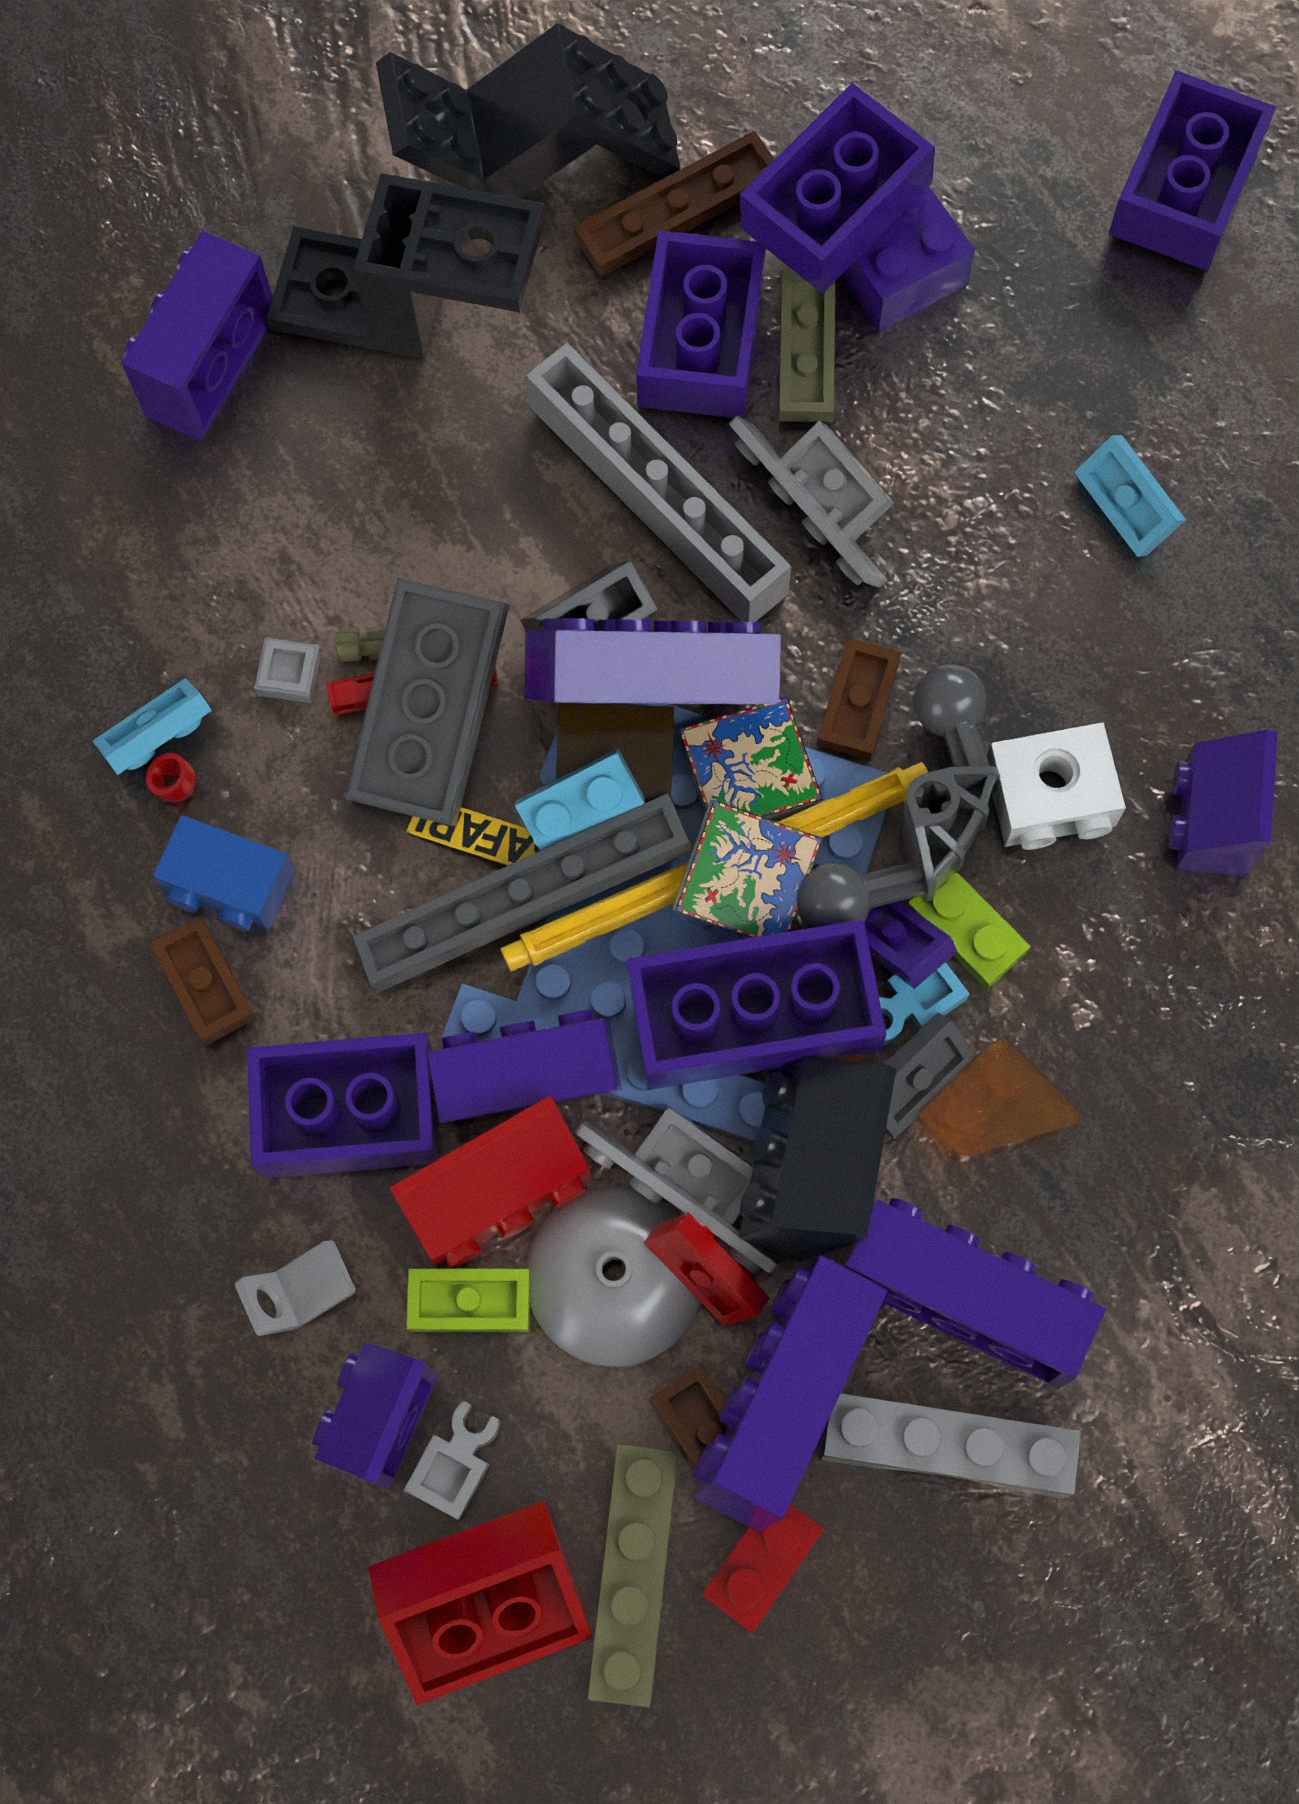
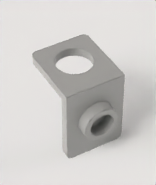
M332 1240L323 1241L276 1272L246 1276L235 1282V1288L258 1336L298 1329L355 1293V1286L336 1244ZM258 1289L267 1293L272 1299L276 1308V1318L268 1316L260 1307L257 1300Z

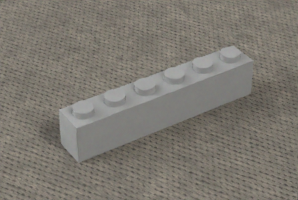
M567 342L526 375L530 408L742 622H756L789 594L792 566Z

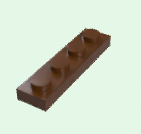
M753 131L574 225V238L599 276L603 277L656 248L658 230L686 233L740 204V193L775 159L758 134Z

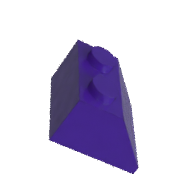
M1261 730L1198 742L1194 744L1185 762H1177L1173 778V795L1181 796L1180 815H1173L1169 831V849L1177 850L1176 869L1245 877L1271 843L1278 731Z
M364 1342L360 1354L351 1352L341 1370L337 1386L343 1388L344 1391L335 1412L327 1409L318 1423L312 1441L313 1445L319 1447L315 1459L390 1490L438 1375L422 1361Z

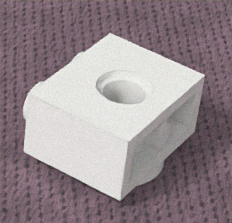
M1104 722L994 742L990 745L987 753L990 766L997 767L1000 774L997 790L992 793L1005 847L1021 844L1025 850L1039 849L1053 844L1056 841V837L1077 833L1079 839L1101 837L1113 830L1112 827L1117 825L1126 809ZM1045 771L1058 773L1064 779L1066 786L1061 788L1049 787L1042 782L1039 774Z

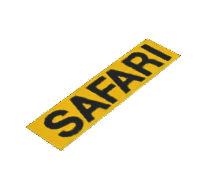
M462 807L456 826L412 816L406 833L505 865H511L539 852L527 828Z

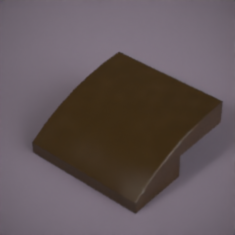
M559 702L556 780L618 748L645 797V803L667 793L671 797L674 707Z

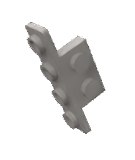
M736 416L729 422V425L739 436L734 442L738 450L753 465L757 466L760 462L763 463L773 475L768 481L773 491L788 505L795 501L807 515L802 520V523L809 533L822 545L829 541L842 555L836 563L845 575L857 585L864 581L878 588L888 581L856 544L855 540L884 514L894 502L829 427L818 421L781 457L754 424L739 416Z
M672 1106L666 1109L636 1153L592 1121L581 1122L575 1134L585 1140L581 1149L589 1157L606 1168L610 1169L615 1162L633 1175L629 1184L649 1200L658 1204L664 1197L682 1210L680 1215L689 1212L695 1220L705 1224L712 1233L729 1244L731 1248L727 1253L751 1273L757 1274L760 1268L769 1274L773 1273L781 1258L768 1249L740 1239L741 1229L733 1224L740 1214L743 1194L750 1185L753 1164Z

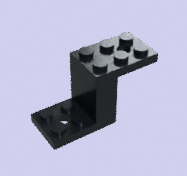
M559 23L548 29L467 90L391 51L376 62L393 156L462 188L520 198L596 145L663 179L681 169L676 149L678 139L671 126L666 104L668 94L662 81L656 75L641 70L627 62L622 56L607 51L593 43L588 37L579 35Z
M381 173L362 239L293 226L266 318L269 329L424 359L441 298L520 313L545 219L544 203ZM473 239H484L493 245L490 251L482 256H470L462 250L464 245ZM331 279H339L347 284L345 290L335 296H326L319 292L321 285Z

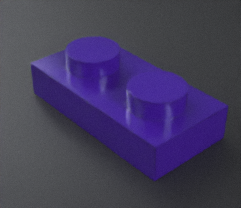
M903 901L871 908L864 921L871 956L913 989L917 988L958 952L952 938Z

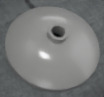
M604 1187L589 1190L572 1202L556 1209L538 1230L530 1247L526 1269L530 1270V1306L539 1326L548 1338L570 1356L585 1363L602 1367L620 1368L642 1364L658 1357L673 1347L690 1328L701 1302L643 1242L656 1225L676 1218L680 1214L662 1199L657 1204L634 1188ZM612 1260L620 1261L626 1267L624 1276L617 1281H610L602 1274L604 1265Z

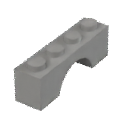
M840 1393L824 1428L820 1460L881 1470H902L942 1475L981 1482L1007 1490L1066 1498L1075 1493L1081 1431Z

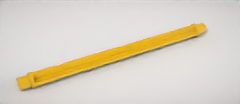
M922 762L904 770L898 767L887 774L849 790L845 794L823 801L778 821V823L821 838L845 828L848 824L857 820H863L905 801L911 782L918 776L929 772ZM688 862L530 932L520 934V940L500 948L510 972L530 963L533 966H537L545 960L584 944L587 940L604 935L674 904Z

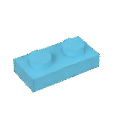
M1112 435L1074 471L1075 475L1137 557L1147 556L1186 521L1185 517L1122 435Z
M184 678L94 739L93 743L118 775L126 769L133 770L146 764L154 756L155 749L171 738H180L194 731L200 725L201 718L212 710L199 691Z
M617 748L516 800L515 808L539 851L643 805L645 797Z

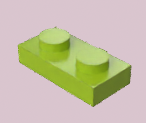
M952 873L935 892L934 900L924 902L920 895L908 902L909 907L952 938L958 951L953 956L986 990L1024 957L1031 947L958 873Z
M408 1269L407 1330L409 1332H529L530 1270Z

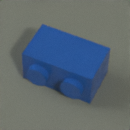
M181 815L153 878L166 894L164 899L175 907L196 913L200 906L219 913L217 920L233 929L249 932L251 926L269 932L294 876L295 869L286 853Z

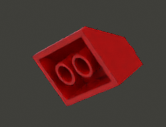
M550 1095L391 1186L390 1190L435 1267L438 1269L448 1263L450 1269H456L480 1255L482 1250L479 1245L498 1233L501 1234L503 1239H507L529 1227L534 1222L531 1214L552 1203L555 1209H558L582 1196L586 1192L583 1184L591 1180V1174L584 1157Z
M545 1500L368 1566L378 1620L416 1705L593 1638L564 1550Z

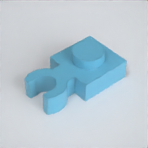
M946 962L915 989L896 975L888 979L886 987L893 997L890 999L879 997L882 1014L886 1015L891 1021V1027L886 1030L887 1035L883 1046L893 1043L899 1037L907 1020L911 1019L918 1030H920L937 1013L946 1015L968 999L969 992Z

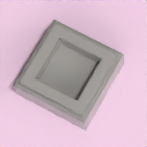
M265 638L254 686L257 696L312 703L322 655L320 646Z

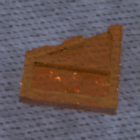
M1000 1036L918 1115L916 1120L957 1161H962L985 1154L987 1150L1025 1142L1031 1137L1060 1128L1062 1130L1071 1128L1083 1116Z

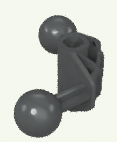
M954 664L938 666L923 676L915 690L914 709L919 721L930 732L945 737L954 767L922 774L909 785L899 834V842L906 863L863 875L852 867L840 863H827L815 867L804 878L797 896L798 914L808 928L863 919L865 921L871 908L920 895L924 902L934 900L935 892L952 873H958L963 866L965 854L970 848L976 833L982 831L985 827L990 811L988 807L991 794L997 790L1000 780L998 768L989 764L977 729V725L981 722L987 707L986 690L980 678L970 669Z

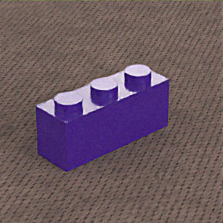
M590 1009L557 1016L559 1027L536 1031L535 1021H526L499 1027L501 1038L478 1042L477 1032L441 1038L443 1049L427 1052L440 1123L455 1122L528 1108L550 1095L554 1102L622 1090L610 1021L605 1018L594 1020L593 1010Z

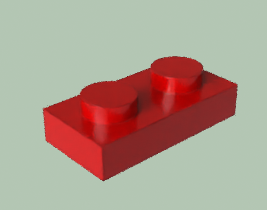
M689 1212L656 1225L643 1242L724 1327L759 1315L770 1299L755 1282L751 1272L743 1265L737 1263L716 1242L711 1230L702 1222L695 1220Z
M790 1504L782 1520L760 1532L750 1527L747 1529L702 1593V1596L750 1633H753L822 1534L824 1528Z

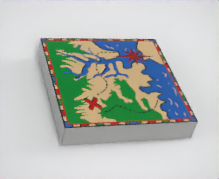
M787 697L780 698L779 704H760L678 729V736L704 814L710 799L770 820H777L799 813L823 802Z
M710 799L672 910L751 938L790 932L798 911L797 896L800 885L804 878L812 871L823 838Z

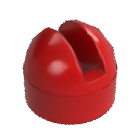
M166 753L157 757L150 764L146 773V784L149 790L161 799L173 803L181 802L190 797L194 792L193 788L197 775L191 764L179 755ZM166 779L177 781L174 785H165Z

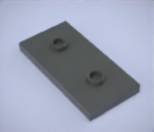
M401 578L397 579L345 799L450 826L457 825L510 605Z

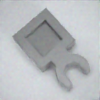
M466 1401L459 1404L453 1413L452 1428L454 1435L451 1441L447 1442L433 1435L404 1491L459 1521L489 1467L488 1463L475 1457V1454L479 1447L486 1446L495 1439L500 1428V1420L492 1416L482 1432L476 1434L468 1432L465 1421L473 1406Z

